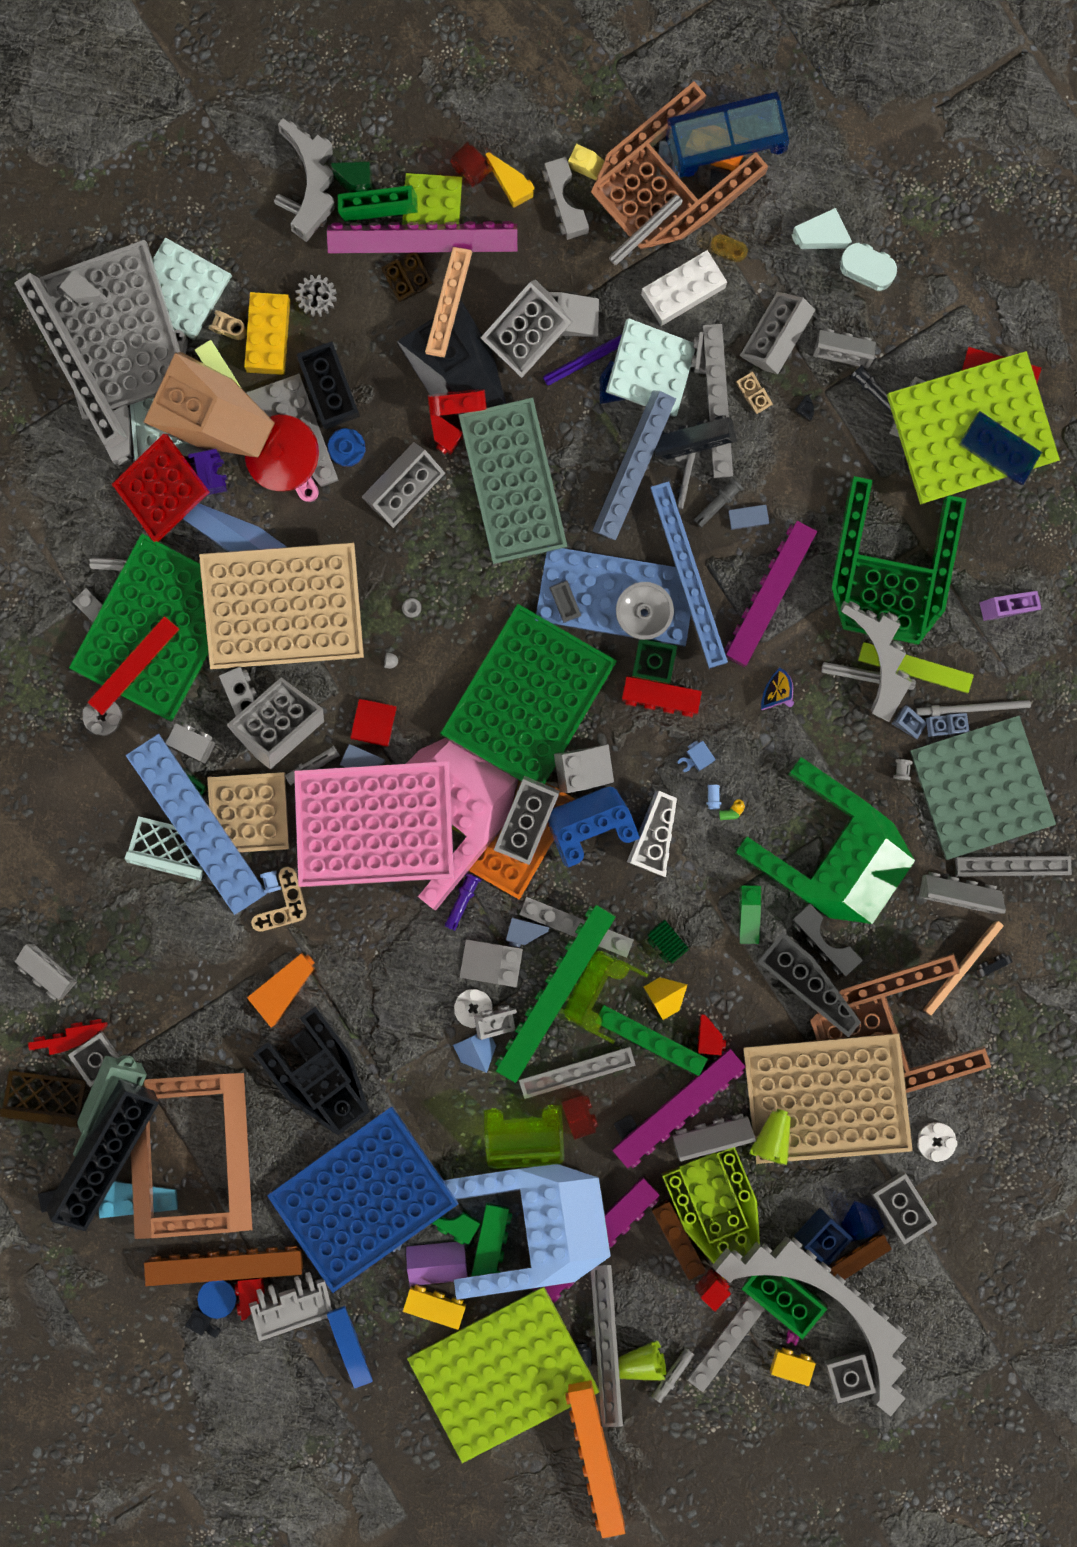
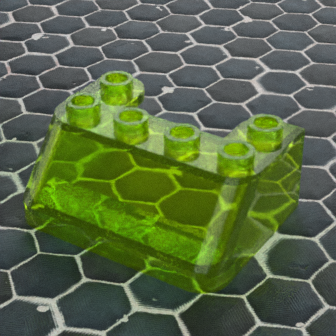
M548 1105L542 1110L543 1118L531 1117L527 1119L513 1118L504 1120L503 1112L496 1108L483 1110L487 1165L490 1168L546 1166L561 1164L564 1161L561 1105Z

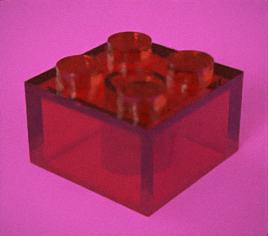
M582 1092L561 1099L574 1140L596 1133L595 1127H598L595 1115H590L589 1109L592 1106L588 1095L584 1096Z

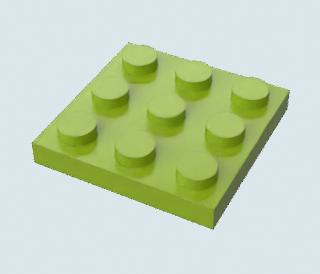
M406 173L405 186L412 185L417 194L418 213L403 214L402 225H407L409 222H417L418 225H424L427 222H437V224L456 222V224H459L462 177Z

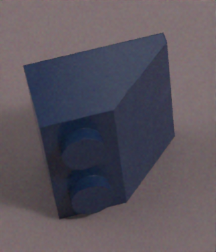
M819 1208L794 1235L804 1248L810 1250L817 1256L819 1261L824 1262L827 1266L853 1240V1237L822 1208Z

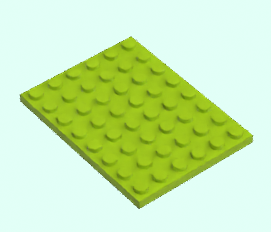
M1027 351L886 394L920 504L1060 461Z
M545 1287L529 1293L407 1358L462 1463L571 1408V1404L567 1405L565 1393L568 1392L569 1384L592 1380L595 1395L599 1393L597 1384Z

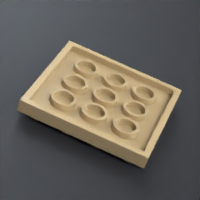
M284 772L207 777L209 808L239 852L289 849Z

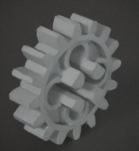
M310 275V280L303 278L304 284L299 283L300 290L295 291L296 295L299 296L296 297V302L300 303L298 305L299 308H305V314H308L310 311L312 317L315 316V313L322 317L323 311L328 314V308H334L332 302L337 301V298L333 296L337 294L336 289H332L334 287L333 283L327 284L328 278L325 277L321 280V275H318L317 279H314L313 275ZM320 284L321 287L318 288L319 296L316 297L318 305L317 307H312L311 305L314 304L313 296L316 295L315 285ZM305 292H310L307 297L304 296ZM325 295L329 296L327 300H323L322 297Z

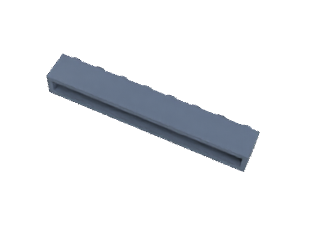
M652 391L593 528V532L608 539L616 540L676 398L662 391Z

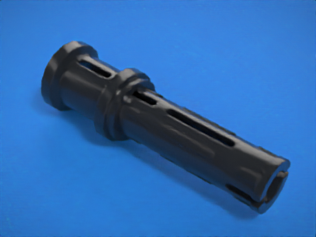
M861 365L850 377L854 378L862 386L863 390H868L893 415L887 393L875 382V377L870 376L863 369L864 366Z

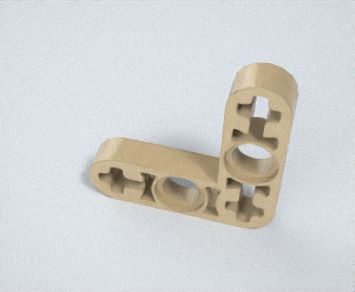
M284 867L279 872V880L287 907L254 916L251 923L256 931H266L302 921L306 917L307 910L301 888L298 886L297 873L293 868ZM286 870L289 873H293L290 880L291 883L296 882V886L285 888V884H288V880L286 878L283 879ZM290 889L298 891V897L294 900L289 899L287 896ZM300 900L301 904H297L299 910H303V913L300 914V918H297V916H293L295 906L290 907L289 903H296ZM281 912L284 914L285 919L282 923L278 924L274 921V915ZM270 914V921L273 926H269L270 923L263 924L262 929L260 926H256L255 922H258L259 917H261V920L268 919L267 915Z

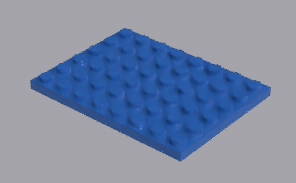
M393 1107L387 1109L267 1195L332 1293L459 1204Z

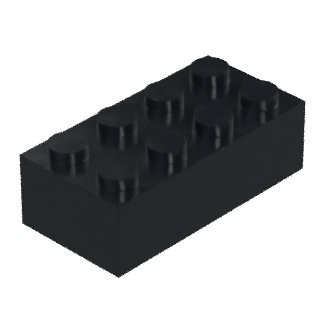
M332 341L296 354L324 430L360 417Z

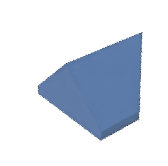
M477 1034L453 1045L461 1063L487 1073L496 1048L492 1037L480 1040Z

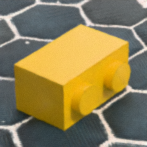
M782 1347L781 1350L776 1349L770 1373L771 1375L809 1386L816 1363L807 1354L795 1355L792 1350Z

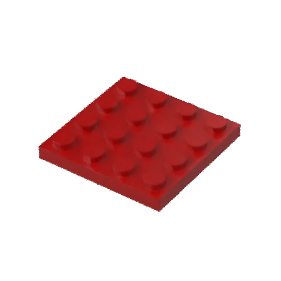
M162 434L112 483L153 542H159L210 493L167 434Z

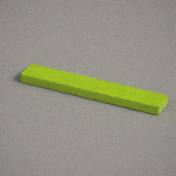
M863 642L858 661L880 667L875 646ZM905 655L897 671H905L910 677L964 693H969L974 676L970 673L909 655Z

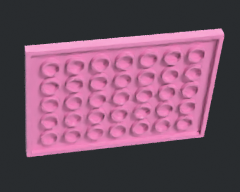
M448 761L294 771L299 887L454 878Z

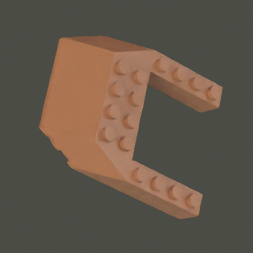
M692 82L607 154L591 191L594 197L629 237L675 195L680 196L683 200L682 204L637 245L640 250L682 240L709 222L765 175L768 169V165L755 152L698 200L653 149L655 144L705 103L706 94L695 82ZM657 166L661 169L660 175H666L668 179L661 176L656 177Z
M954 953L842 989L839 993L861 1023L850 1037H847L818 1012L810 1020L817 1041L898 1033L886 996L960 974ZM901 1043L906 1093L991 1067L986 1048L983 1046L910 1069Z

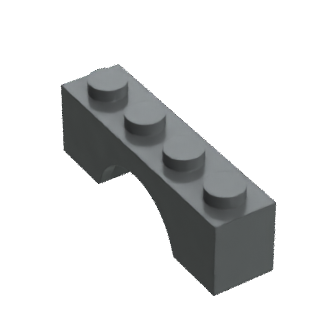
M810 903L791 919L794 922L792 926L799 933L803 932L807 936L805 940L812 947L816 946L820 950L818 954L824 961L829 960L833 964L831 968L838 976L841 974L847 976L863 961L850 946L836 949L824 942L820 933L823 917Z

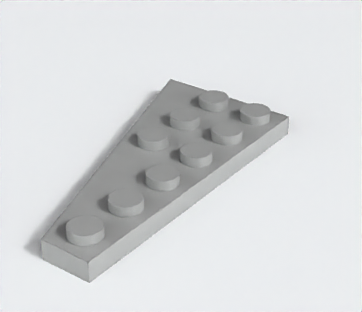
M300 374L246 393L269 417L283 414L296 417L305 422L314 432L319 446V459L312 477L320 487L339 481Z

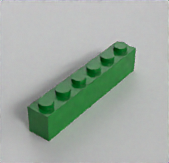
M604 1004L595 1020V1023L697 1076L700 1075L707 1061L706 1057Z

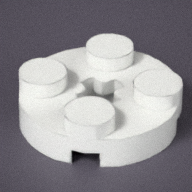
M470 989L461 993L454 1005L455 1016L458 1021L470 1028L476 1027L474 1016L480 1015V1012L484 1010L493 1011L490 997L485 992L477 989ZM469 1004H478L479 1007L476 1014L468 1011L470 1009Z
M939 1122L928 1123L918 1133V1149L929 1160L935 1162L944 1161L954 1153L957 1147L955 1133L945 1124ZM934 1137L937 1139L941 1138V1145L939 1147L932 1145Z

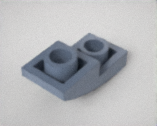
M967 713L926 718L928 737L969 732Z

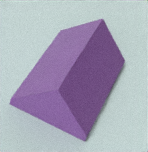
M455 1241L406 1246L407 1273L410 1286L454 1282V1279L468 1277L465 1244L462 1245Z

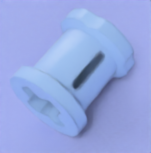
M277 871L260 874L265 886L264 893L281 890V886H278L276 878Z

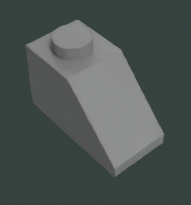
M75 270L59 286L64 291L62 295L70 302L74 299L81 304L100 302L107 299L105 295Z

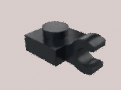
M197 1308L194 1309L185 1327L201 1336L206 1331L210 1336L216 1338L221 1331L220 1328L210 1323L212 1318L203 1314Z

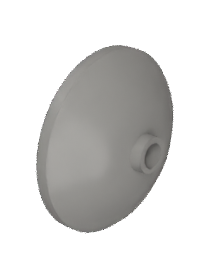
M639 582L629 586L620 595L616 606V616L621 628L628 635L641 640L653 639L663 634L670 626L674 615L673 602L669 594L661 586L651 582ZM641 610H647L648 614L646 616L641 615Z

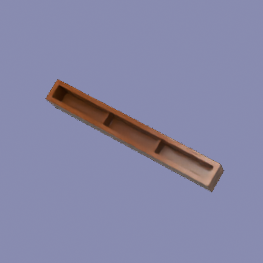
M296 1245L285 1246V1249L278 1250L277 1247H268L266 1251H258V1248H251L239 1253V1250H228L227 1254L211 1251L207 1253L208 1255L201 1256L200 1253H189L188 1257L172 1254L169 1255V1258H161L160 1255L150 1256L144 1262L145 1286L302 1275L303 1273L302 1248H297Z

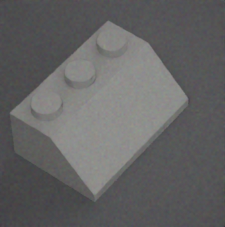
M823 329L817 335L813 356L855 366L863 365L864 368H869L874 360L876 342L871 341L868 337L856 338L850 333L837 334L834 333V330Z
M26 944L15 961L19 965L17 968L26 975L28 973L33 977L32 981L37 986H43L47 989L46 993L54 1000L56 998L58 1000L63 999L77 983L71 975L35 944Z

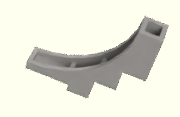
M282 118L278 123L279 133L298 152L307 177L305 197L299 212L291 222V231L307 242L334 210V199L328 193H324L334 182L332 170L324 165L333 154L332 144L328 139L321 138L319 135L312 140L308 133H302L293 122Z
M844 601L841 611L854 619L866 631L877 650L880 663V683L871 711L872 714L889 722L912 683L908 673L903 670L897 671L906 655L905 649H903L904 646L896 641L891 643L901 624L897 620L898 617L890 612L887 614L882 612L879 618H876L877 614L867 610L864 612L859 609L860 606L852 601L849 603Z

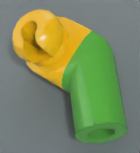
M737 799L729 810L719 811L720 820L739 818L745 808L744 802Z

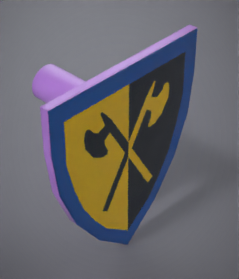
M780 667L766 685L761 701V710L782 703L788 707H792L794 704L792 679Z

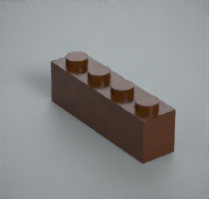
M667 1199L652 1207V1212L688 1280L690 1281L706 1272L669 1200Z

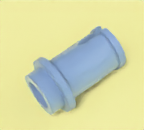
M708 785V802H706V805H708V809H720V786Z

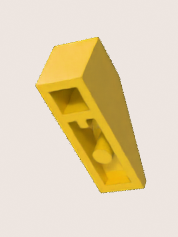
M491 153L485 154L489 167L513 208L533 198L534 186L530 179L526 180L523 174Z

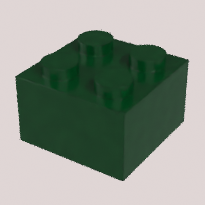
M639 639L632 678L670 685L677 646Z

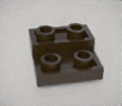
M418 252L409 253L399 260L395 259L381 268L399 302L434 285Z

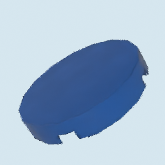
M342 428L335 431L328 441V453L331 459L336 464L344 467L359 463L366 451L362 435L353 429Z
M209 1281L200 1289L197 1300L203 1314L210 1318L218 1319L232 1312L236 1306L237 1296L235 1288L228 1281Z

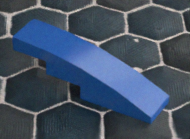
M343 1306L327 1312L330 1326L354 1389L373 1382L346 1307Z

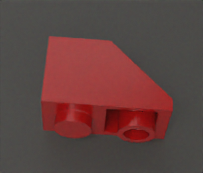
M263 1277L239 1279L238 1284H235L236 1296H239L240 1303L237 1304V1314L241 1315V1321L246 1320L251 1314L249 1303L257 1301L259 1304L256 1290L261 1289L265 1296Z

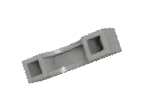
M563 157L545 163L542 174L544 181H548L550 185L548 193L550 199L555 201L556 205L553 208L556 217L560 216L561 223L559 227L562 235L565 234L568 240L588 234L589 226L584 210L569 206L562 194L565 186L572 180V173L567 158Z

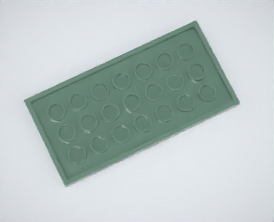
M533 398L490 407L482 411L459 414L493 564L566 548L567 542Z

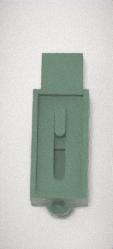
M125 1055L119 1058L104 1057L77 1121L82 1134L73 1153L75 1157L118 1081L121 1079L139 1086L143 1085L147 1074L142 1064L136 1062L133 1057Z

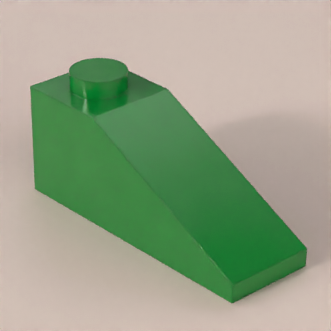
M740 886L739 944H759L761 886Z

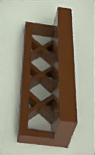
M879 1232L828 1265L832 1269L830 1273L833 1276L838 1274L845 1280L892 1250V1248L886 1241L887 1239L884 1234Z

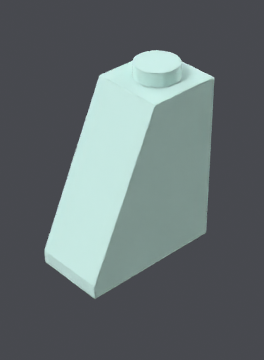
M836 208L795 226L792 234L794 243L798 244L800 249H846L852 243Z

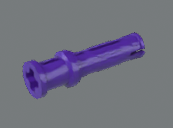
M470 873L465 874L466 879L462 887L458 889V898L444 925L454 931L470 898L475 895L474 891L478 882L482 880Z

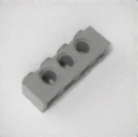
M241 667L219 675L236 716L243 711V704L245 702L252 703L258 698L255 688H250L248 683L251 679L247 670L243 671ZM239 684H243L245 687L244 692L241 694L235 692V688Z

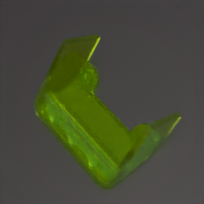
M596 951L588 962L565 1007V1017L585 1030L614 1044L615 1040L598 1031L602 1023L601 1017L591 1010L608 976L614 979H623L629 969L646 978L649 974L604 951Z

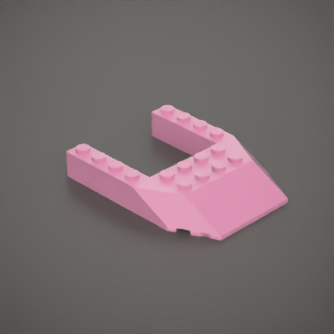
M447 738L420 749L406 763L449 762L452 825L467 836L453 853L454 878L432 879L418 896L435 911L502 830L512 807L518 780Z

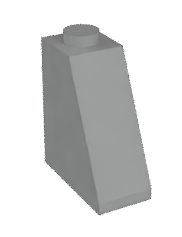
M127 404L114 410L113 413L128 439L114 448L104 445L115 465L126 464L129 462V458L133 457L131 414Z

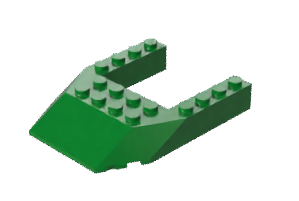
M854 476L850 482L831 588L842 628L847 631L867 634L854 619L841 611L844 601L847 603L852 601L860 606L859 609L864 612L870 610L877 614L876 618H879L882 612L885 614L890 612L896 615L901 625L892 640L919 645L946 608L967 499L950 495L944 499L930 569L858 554L873 480Z
M800 757L788 775L851 817L809 879L747 836L734 853L806 903H810L828 918L873 924L915 860L892 821L864 799Z

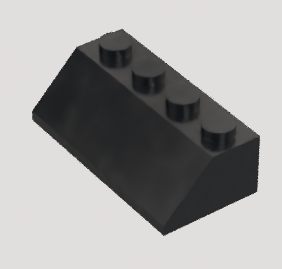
M726 415L715 417V421H699L693 427L684 425L678 427V431H662L655 448L656 457L665 461L737 442L733 421L731 418L726 417Z

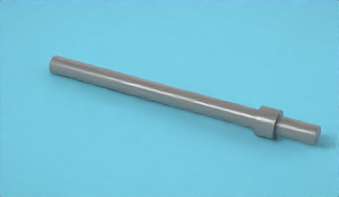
M1030 700L941 707L939 705H931L928 708H916V714L919 716L931 715L935 717L940 716V714L1030 708L1031 702Z

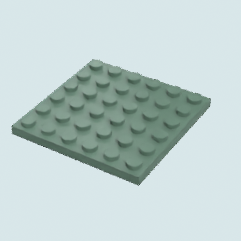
M1020 716L910 751L946 860L1056 825Z

